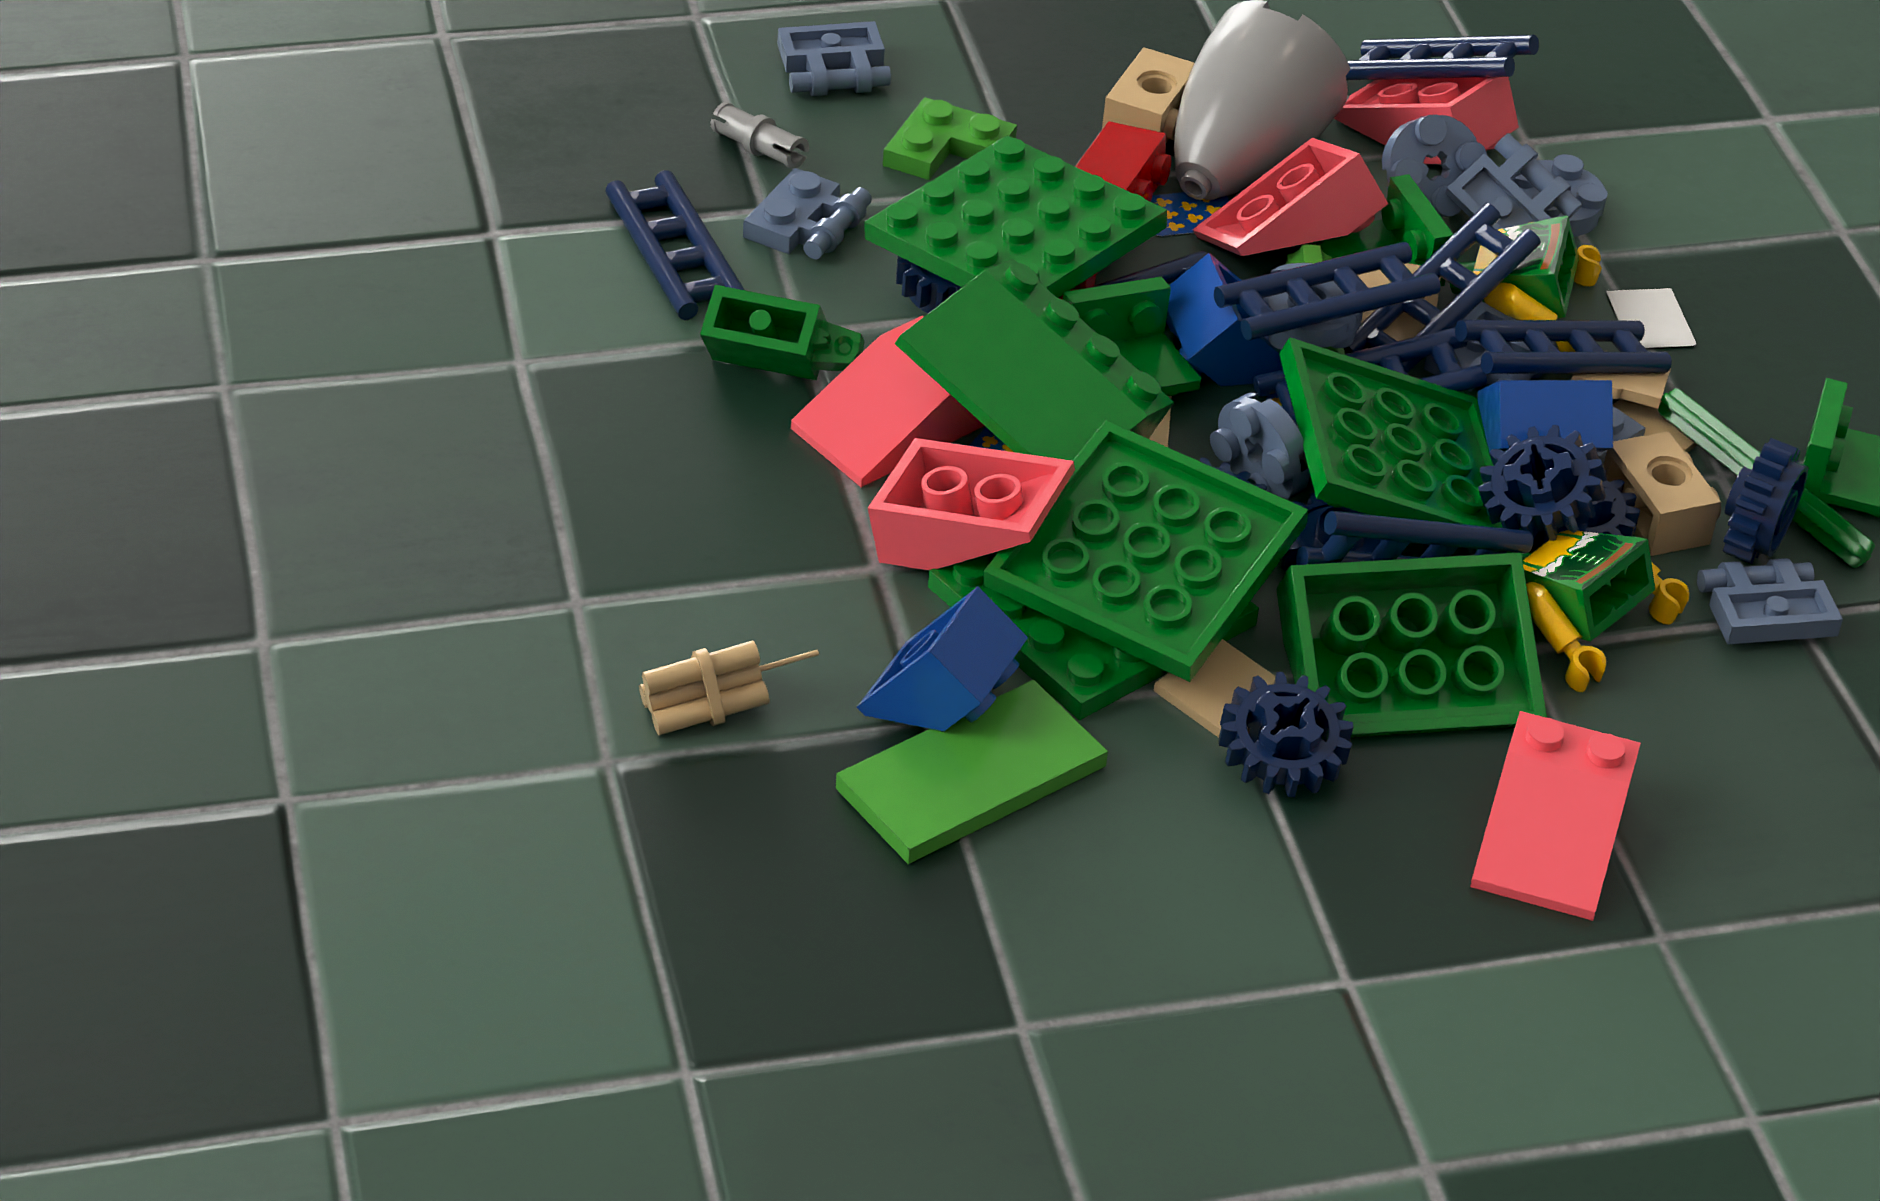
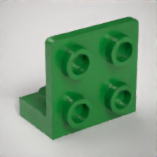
M1410 174L1390 177L1386 199L1389 204L1381 209L1382 220L1373 221L1368 227L1359 232L1308 244L1321 245L1322 251L1334 259L1400 242H1407L1412 250V260L1409 264L1422 265L1453 233ZM1441 278L1440 285L1445 286L1446 280Z
M1162 276L1063 292V300L1076 308L1079 318L1097 334L1112 340L1118 346L1120 354L1135 368L1155 378L1161 386V391L1167 396H1174L1181 392L1198 390L1200 388L1201 377L1164 334L1171 287Z
M1826 378L1803 464L1809 468L1805 488L1826 504H1834L1866 512L1880 518V436L1848 428L1853 407L1843 405L1848 383Z

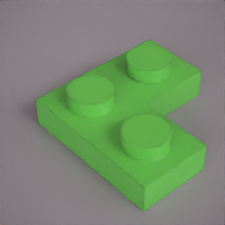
M924 97L884 148L883 166L930 180L949 154L969 159L1007 135L1016 138L1017 125L1000 120L990 114L976 113L953 106L943 100H933Z

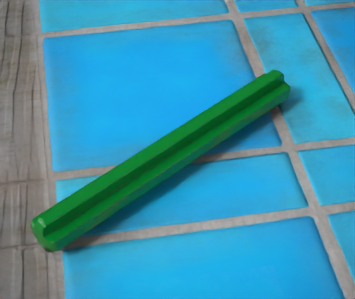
M1674 388L1662 396L1659 409H1657L1659 415L1736 476H1738L1743 467L1752 469L1756 456L1760 457L1761 452L1681 389ZM1804 488L1792 521L1850 567L1858 568L1863 563H1866L1871 558L1875 548L1873 540L1811 491Z

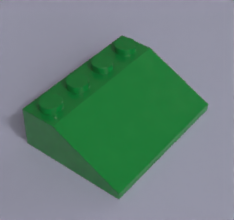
M1014 259L982 271L902 333L895 342L897 347L1015 453L1073 461L1105 420L1149 439L1174 404V401L1161 391V386L1155 378L1135 368L1120 354L1118 346L1112 340L1097 334L1079 318V313L1074 306L1053 295L1039 282L1037 274L1031 268L1016 262Z
M1521 553L1291 565L1276 588L1283 644L1295 685L1297 680L1302 675L1308 676V689L1315 692L1325 685L1329 687L1330 692L1327 702L1329 704L1344 702L1346 705L1343 720L1353 722L1354 728L1351 737L1511 728L1516 726L1520 711L1547 717Z

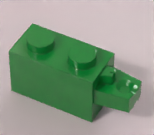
M720 285L714 286L700 332V336L712 360L816 381L819 370L843 371L863 352L865 343L861 333L827 322L823 310L818 304Z

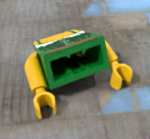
M1568 216L1498 229L1504 235L1515 240L1527 228L1535 232L1541 240V244L1482 301L1503 314L1516 320H1556L1557 318H1565L1573 283L1576 282L1589 287L1596 284L1602 270L1600 252L1592 245H1581L1576 249ZM1480 245L1476 261L1458 263L1479 275L1497 255ZM1450 284L1453 294L1461 292L1460 289ZM1556 342L1560 352H1576L1568 342Z
M1566 530L1559 532L1556 540L1547 541L1533 553H1521L1531 619L1558 654L1564 651L1570 659L1565 679L1569 687L1577 692H1584L1590 680L1589 673L1597 682H1600L1606 668L1604 653L1593 646H1581L1578 642L1579 639L1591 642L1651 593L1654 594V597L1649 605V612L1658 622L1667 625L1672 624L1678 613L1683 612L1689 600V589L1684 582L1674 578L1662 580L1657 575L1661 570L1651 561L1649 542L1645 538L1584 531L1573 533Z

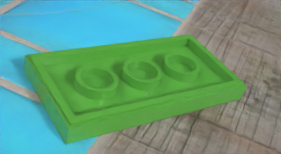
M1031 680L996 697L993 704L973 722H969L963 717L945 731L928 729L836 773V789L905 862L910 864L1106 767L1108 751L1035 680Z

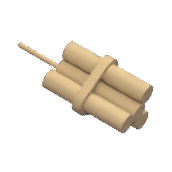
M754 641L711 653L706 648L693 651L690 659L642 672L644 684L639 685V691L645 708H648L650 713H652L653 724L658 735L707 721L712 726L725 723V716L769 704V694L762 680V671L818 656L819 652L818 650H813L759 666L760 656Z

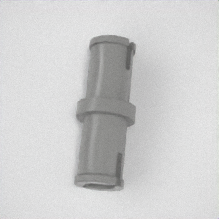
M722 102L714 110V115L727 121L722 123L716 119H711L712 130L742 143L746 152L755 156L767 155L791 169L800 167L805 161L806 156L793 150L796 147L804 152H808L809 143L807 139L795 136L777 127L774 119L763 114L753 116L736 108L729 102Z

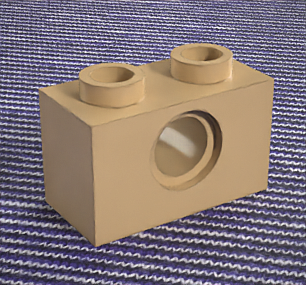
M1143 47L1106 96L1102 129L1110 121L1166 133V143L1169 139L1175 140V128L1180 102L1194 62Z
M1669 431L1613 441V448L1607 450L1603 465L1604 470H1606V478L1609 482L1622 479L1625 482L1622 493H1635L1637 498L1634 507L1640 509V514L1634 535L1648 539L1650 556L1710 545L1716 521L1721 514V500L1717 491L1709 486L1695 467L1691 456L1683 451Z

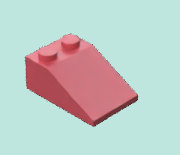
M1509 77L1374 80L1351 94L1343 108L1334 118L1348 127L1386 145L1390 136L1399 126L1421 116L1446 115L1457 119L1467 126L1476 137L1477 142L1482 144L1486 151L1494 149L1503 136L1519 128ZM1438 156L1433 158L1425 157L1423 163L1441 164V160Z
M1311 138L1192 230L1196 237L1240 256H1246L1359 232L1368 227L1374 221L1375 214L1389 203L1360 153Z
M923 315L880 335L791 420V429L861 488L892 473L915 438L951 443L985 426L895 345L899 336L922 319Z
M915 438L868 506L879 563L904 566L912 569H939L1031 542L1075 471L1074 461Z
M1520 711L1470 887L1593 921L1641 743Z

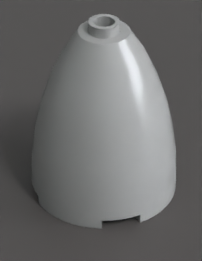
M1263 0L1243 1L1233 5L1224 13L1204 43L1189 74L1176 121L1174 140L1175 172L1181 189L1188 196L1198 200H1214L1239 193L1309 139H1317L1326 130L1350 97L1347 95L1348 86L1346 80L1350 67L1340 47L1325 30L1303 14L1297 21L1283 13L1271 10L1268 1Z

